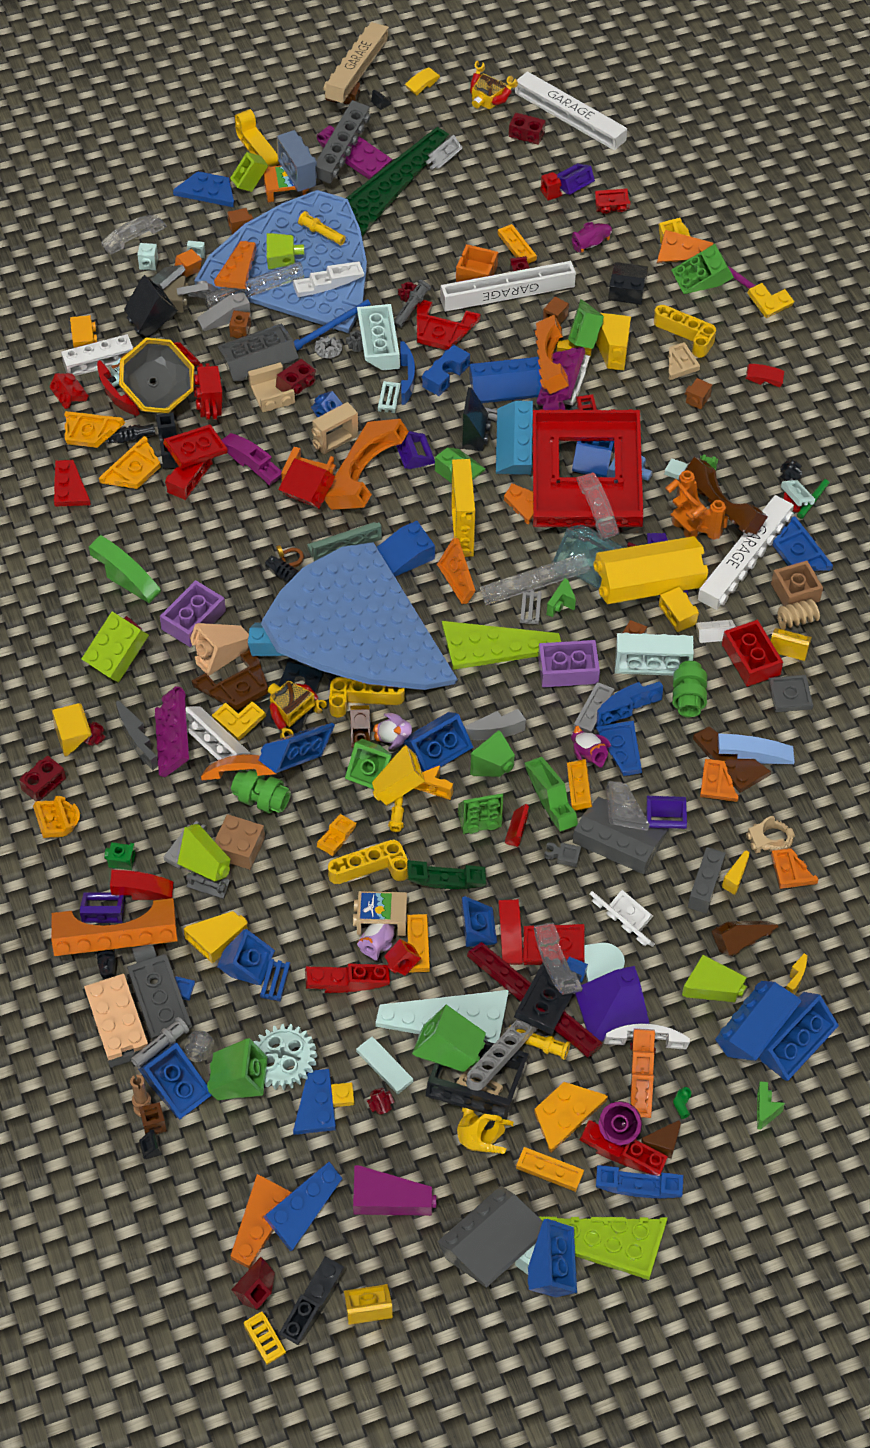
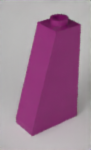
M354 1166V1215L432 1216V1208H436V1195H432L431 1186L363 1166Z

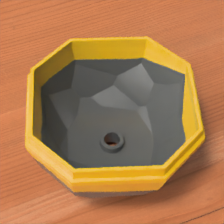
M145 338L120 359L119 387L141 411L169 413L194 391L195 366L171 340ZM151 379L155 380L154 385L150 383Z

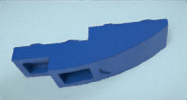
M660 681L647 686H642L638 682L618 691L608 698L597 710V726L632 716L633 709L662 700L663 685Z

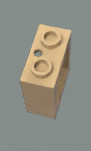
M348 402L312 420V443L315 449H319L323 455L358 437V413ZM343 424V427L326 435V432Z

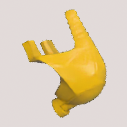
M462 1107L463 1118L457 1127L460 1143L472 1151L504 1154L507 1148L492 1144L505 1132V1126H513L514 1122L502 1119L498 1115L483 1114L479 1118L474 1113V1110ZM489 1121H495L491 1129H484Z

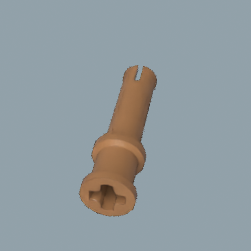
M136 1075V1080L134 1076L130 1080L134 1094L132 1096V1104L135 1114L141 1117L139 1107L152 1103L149 1093L146 1092L143 1076Z

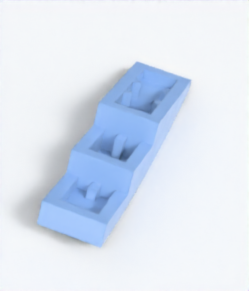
M718 734L719 754H737V759H755L761 764H794L793 746L753 736Z

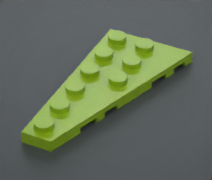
M442 621V628L453 670L538 657L539 643L561 642L559 633Z
M539 1217L542 1221L543 1219H550L574 1227L576 1257L647 1280L650 1279L668 1217H660V1219H648V1217H640V1219H626L625 1217H591V1219H579V1217Z

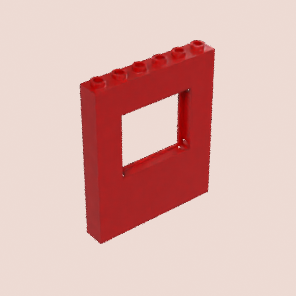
M533 410V527H643L640 410ZM559 441H614L615 477H559Z

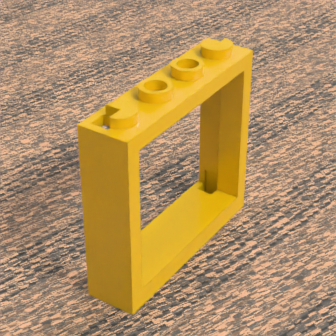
M471 459L452 460L451 489L454 538H459L464 557L474 556L475 502Z

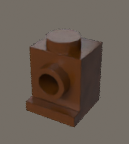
M160 1102L139 1107L145 1135L150 1130H154L156 1134L167 1132Z

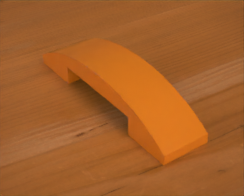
M235 755L220 759L209 765L201 775V780L220 779L224 771L256 769L257 776L277 773L261 763L259 755Z

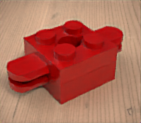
M200 363L197 367V374H194V384L197 385L194 386V397L198 398L196 399V410H199L200 417H205L206 420H210V416H212L213 420H217V416H221L222 386L218 366H210L209 363H205V367H203V364Z

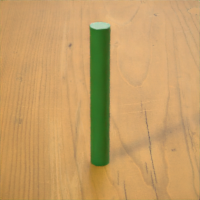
M823 479L812 494L815 502L829 485L827 479ZM808 502V505H804L798 512L797 517L803 519L813 505H810Z

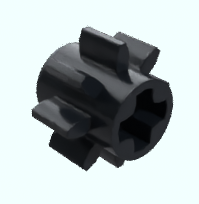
M793 459L784 462L780 468V472L783 473L780 477L786 481L798 480L802 475V470L800 469L802 465Z

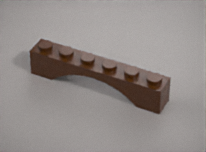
M693 457L686 470L694 474L695 481L697 482V491L707 496V500L710 503H713L715 500L724 502L726 506L725 515L729 516L728 519L731 522L738 524L742 532L757 534L768 516L758 507L751 504H735L730 502L723 495L718 485L716 470L705 460Z

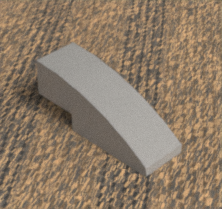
M519 709L503 716L496 711L464 727L470 740H487L498 730L502 732L504 737L525 731L526 719Z

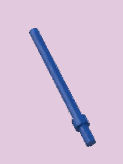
M365 300L300 340L296 339L293 341L296 351L357 314V307L371 306L369 300Z

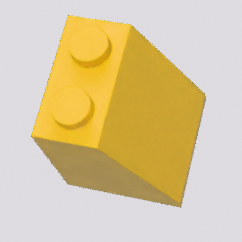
M600 313L604 318L596 344L608 369L624 370L631 316Z

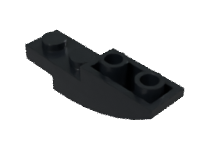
M326 1256L324 1257L304 1294L300 1295L279 1335L296 1345L301 1343L334 1293V1287L345 1270L344 1266Z

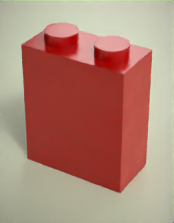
M294 458L278 490L287 497L319 509L333 484L335 476L326 469Z

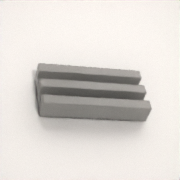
M523 590L520 623L539 625L542 591L534 593V590L530 592ZM526 597L530 598L528 619H524ZM537 598L536 619L533 620V599Z

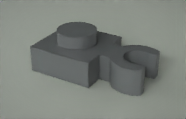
M547 843L546 849L552 850V852L545 851L544 857L546 859L558 858V864L577 867L581 851L580 846L561 843V847H557L554 843Z

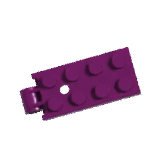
M330 125L316 136L323 148L335 130ZM358 136V141L356 145L352 146L351 154L346 156L345 163L367 179H371L389 165L393 159Z
M583 347L553 353V363H560L568 375L569 386L552 394H549L548 390L543 389L541 386L536 403L539 406H543V410H565L563 401L571 398L586 352Z
M175 686L162 697V706L155 708L159 775L162 777H167L189 760L185 708L186 694L179 686Z

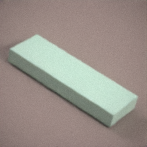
M370 1037L356 1048V1052L397 1095L413 1083V1078L373 1037Z

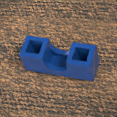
M455 345L449 350L447 349L443 356L436 360L429 370L423 373L422 387L440 396L450 385V374L448 372H453L460 376L470 366V353Z

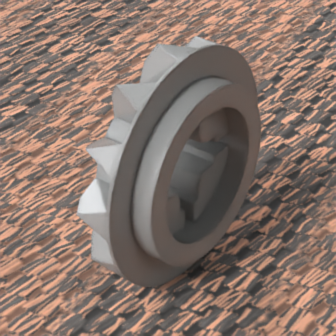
M327 335L326 338L321 337L319 341H316L315 352L322 358H334L342 351V344L339 339L336 340L335 336L329 338Z

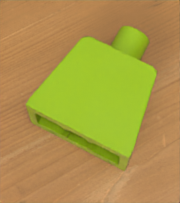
M267 233L268 269L294 265L295 255H305L304 244L295 245L294 236Z

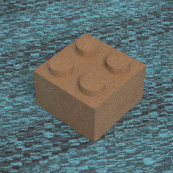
M808 561L779 568L773 572L771 585L783 606L812 599L815 603L820 602L823 587Z
M227 814L215 842L231 859L230 864L251 870L265 839L264 825Z

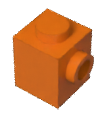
M190 249L176 256L174 266L183 265L186 270L181 276L186 278L200 271L202 259L193 249Z

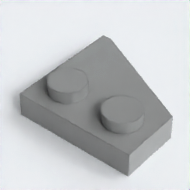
M199 281L197 285L177 288V295L188 294L190 297L206 298L218 296L219 289L207 283V281Z

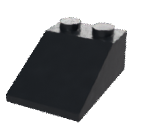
M615 262L611 275L608 300L642 305L648 266Z
M468 387L463 412L462 449L483 451L484 444L488 445L489 434L486 433L490 431L491 421H488V412L474 390Z

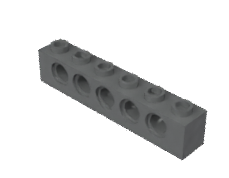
M351 101L316 161L315 171L317 179L331 184L332 180L337 178L339 168L344 166L346 156L351 154L352 146L356 145L359 134L363 133L365 124H368L370 121L369 106Z

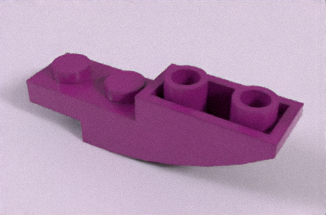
M232 433L222 439L228 448L227 453L241 466L247 465L268 485H272L282 477V471L271 462L272 457L253 442Z

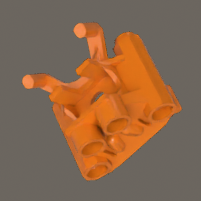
M689 470L681 472L679 481L675 479L665 487L668 493H671L678 487L677 497L672 501L677 506L671 513L673 525L683 527L685 537H697L698 532L707 533V536L713 540L719 539L723 528H726L728 523V516H725L726 506L724 502L715 500L710 505V509L706 508L699 500L694 474Z

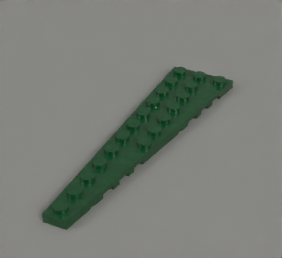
M436 127L346 197L360 227L361 236L365 234L427 164L426 161L429 159L428 155L449 138L447 132Z

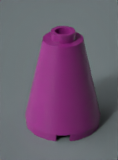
M616 1101L610 1103L603 1109L600 1115V1132L606 1140L617 1145L629 1144L641 1132L642 1119L640 1113L633 1105L627 1102Z

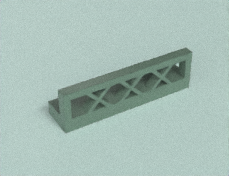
M373 522L307 544L308 551L313 561H316L344 546L382 540L381 524Z

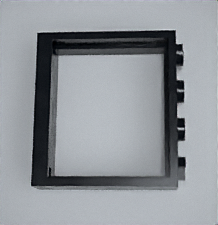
M484 1040L485 1045L478 1054L480 1059L495 1043ZM518 1050L504 1065L505 1067L517 1070L507 1098L481 1090H472L467 1086L439 1079L444 1065L435 1063L428 1079L425 1096L484 1114L498 1115L502 1119L507 1120L527 1067L529 1053ZM494 1053L496 1057L504 1056L502 1053Z

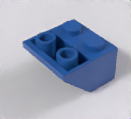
M577 441L572 471L607 477L614 452V441Z

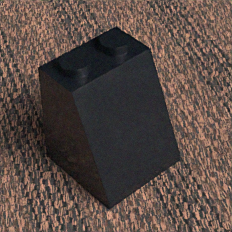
M146 275L142 276L124 308L128 315L126 318L131 324L135 325V331L139 335H145L147 338L178 311L164 290Z

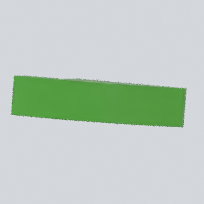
M100 535L89 546L90 556L105 564L106 576L111 581L149 604L161 592L159 586L144 569L107 538Z
M543 757L525 762V768L535 791L558 830L563 831L577 826L576 812L568 803L566 787L562 779Z

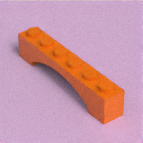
M555 315L537 322V330L535 331L538 338L536 344L539 348L537 353L540 358L538 363L541 367L539 373L542 377L540 382L543 389H547L549 394L569 386L568 375L560 363H553L555 346L558 340L563 337L562 327Z

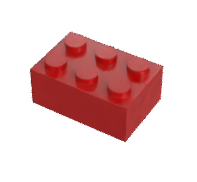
M758 620L724 631L722 646L747 687L781 675L783 660Z

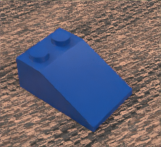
M418 521L401 527L377 546L378 551L394 577L435 559V545Z
M178 1043L169 1045L138 1069L150 1087L179 1120L211 1096L208 1092L207 1084Z
M543 1219L528 1266L529 1290L552 1297L577 1293L574 1227L550 1219Z

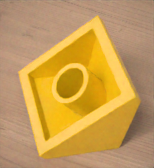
M775 628L772 633L771 642L778 654L805 661L812 637Z
M77 703L52 710L54 727L63 754L68 756L92 735L82 704Z
M388 1284L344 1291L348 1325L393 1318Z

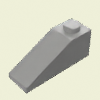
M244 291L227 296L197 317V321L202 331L230 324L233 310L250 312V303Z

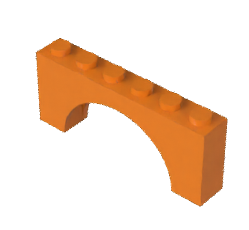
M401 419L366 423L336 473L333 484L325 497V502L331 510L365 507L372 494L363 482H358L359 476L368 462L377 454L389 447L402 444L409 431Z
M173 898L155 900L149 911L141 917L116 925L101 926L87 924L76 919L72 911L52 913L51 940L54 956L177 941L174 900Z

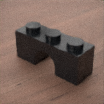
M174 413L156 415L163 469L179 467L163 444L164 439L177 435Z

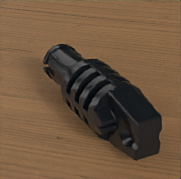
M154 424L145 426L133 425V427L130 425L127 428L124 426L111 435L107 442L108 444L124 443V441L129 442V440L134 441V439L137 441L140 437L156 435Z
M272 555L265 562V566L272 573L287 583L299 572L293 566Z
M115 949L97 951V964L103 979L115 976Z

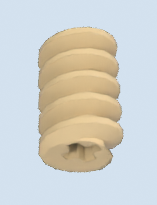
M808 599L799 603H793L792 605L780 606L777 617L780 628L785 630L786 624L788 628H792L793 623L795 626H799L800 622L802 625L806 624V619L809 623H812L813 617L818 621L820 613L816 603L812 599Z

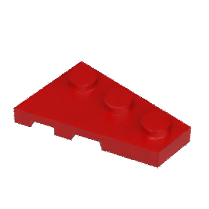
M55 461L54 506L91 505L74 461Z

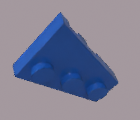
M634 721L596 727L597 733L607 738L610 742L611 747H607V750L622 775L642 773Z
M329 1069L313 1070V1073L308 1072V1079H306L293 1135L336 1130Z

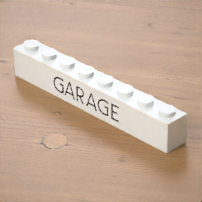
M528 71L517 79L518 85L515 87V94L614 151L626 141L627 128Z
M567 261L441 285L440 300L444 311H450L575 287L576 272L572 262Z
M776 495L763 509L768 518L758 533L753 534L749 532L742 535L699 589L698 600L715 610L727 602L728 595L735 592L739 581H743L746 578L747 571L754 568L757 559L764 555L766 547L773 544L776 535L781 534L785 523L791 521L794 516L792 512L794 505Z

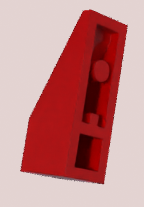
M212 458L184 468H175L165 480L167 493L186 500L213 464Z

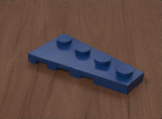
M330 1162L323 1165L263 1216L289 1251L294 1249L343 1179Z

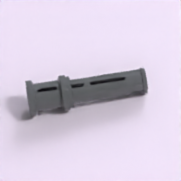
M418 280V285L409 293L408 301L394 319V325L398 328H402L417 304L423 301L426 292L431 290V286L425 281Z

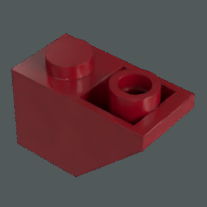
M260 1257L231 1291L243 1305L257 1310L272 1293L275 1272Z

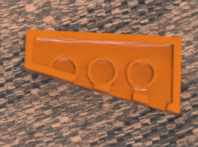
M239 242L215 278V286L246 289V282L249 280V270L252 268L251 263L254 261L257 249L255 242Z
M257 1174L231 1252L232 1260L248 1269L251 1268L274 1231L263 1216L286 1198L291 1191Z

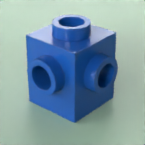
M330 391L316 397L315 403L311 408L315 415L320 417L343 404L334 392Z

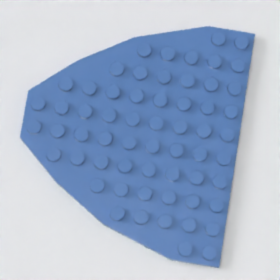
M319 190L310 192L282 203L245 223L208 256L194 280L195 285L199 281H207V283L217 287L220 293L229 296L244 291L248 301L325 325L363 302L367 260L360 227L348 199ZM307 211L310 216L319 218L324 225L345 235L346 240L344 244L340 246L320 233L311 232L304 225L300 226L298 224L300 215ZM267 233L294 236L295 245L304 244L305 255H295L294 265L268 269ZM239 242H255L257 249L254 261L251 263L252 268L249 270V280L246 282V289L215 286V278ZM360 262L364 272L363 277L328 291L297 297L293 287V280L310 278V273L326 271L327 266ZM358 313L333 327V329L350 333L358 318Z
M374 542L341 547L303 567L278 593L261 622L278 653L331 674L371 685L421 690L453 685L458 680Z

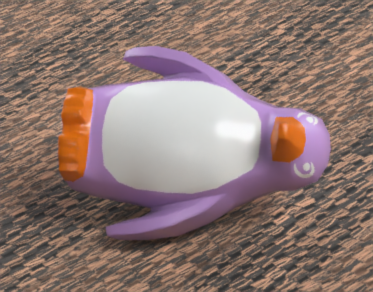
M384 713V716L389 719L374 725V738L379 742L391 743L392 745L388 747V750H393L400 747L411 735L412 727L409 722L402 719L399 715Z
M370 924L357 942L362 953L377 960L381 949L386 951L392 946L391 941L394 937L395 924Z

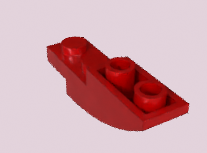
M348 964L347 968L306 966L305 968L306 989H324L325 993L364 991L390 984L389 968L387 965Z
M588 1120L579 1139L581 1142L597 1149L596 1153L607 1159L656 1176H660L668 1156L637 1140L624 1145L612 1143L604 1138L600 1132L599 1124Z

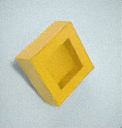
M352 1082L331 1085L333 1107L354 1105Z

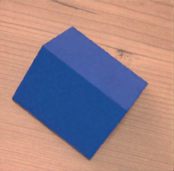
M466 896L462 897L461 913L466 947L476 946L481 942L485 945L496 944L497 937L493 908Z

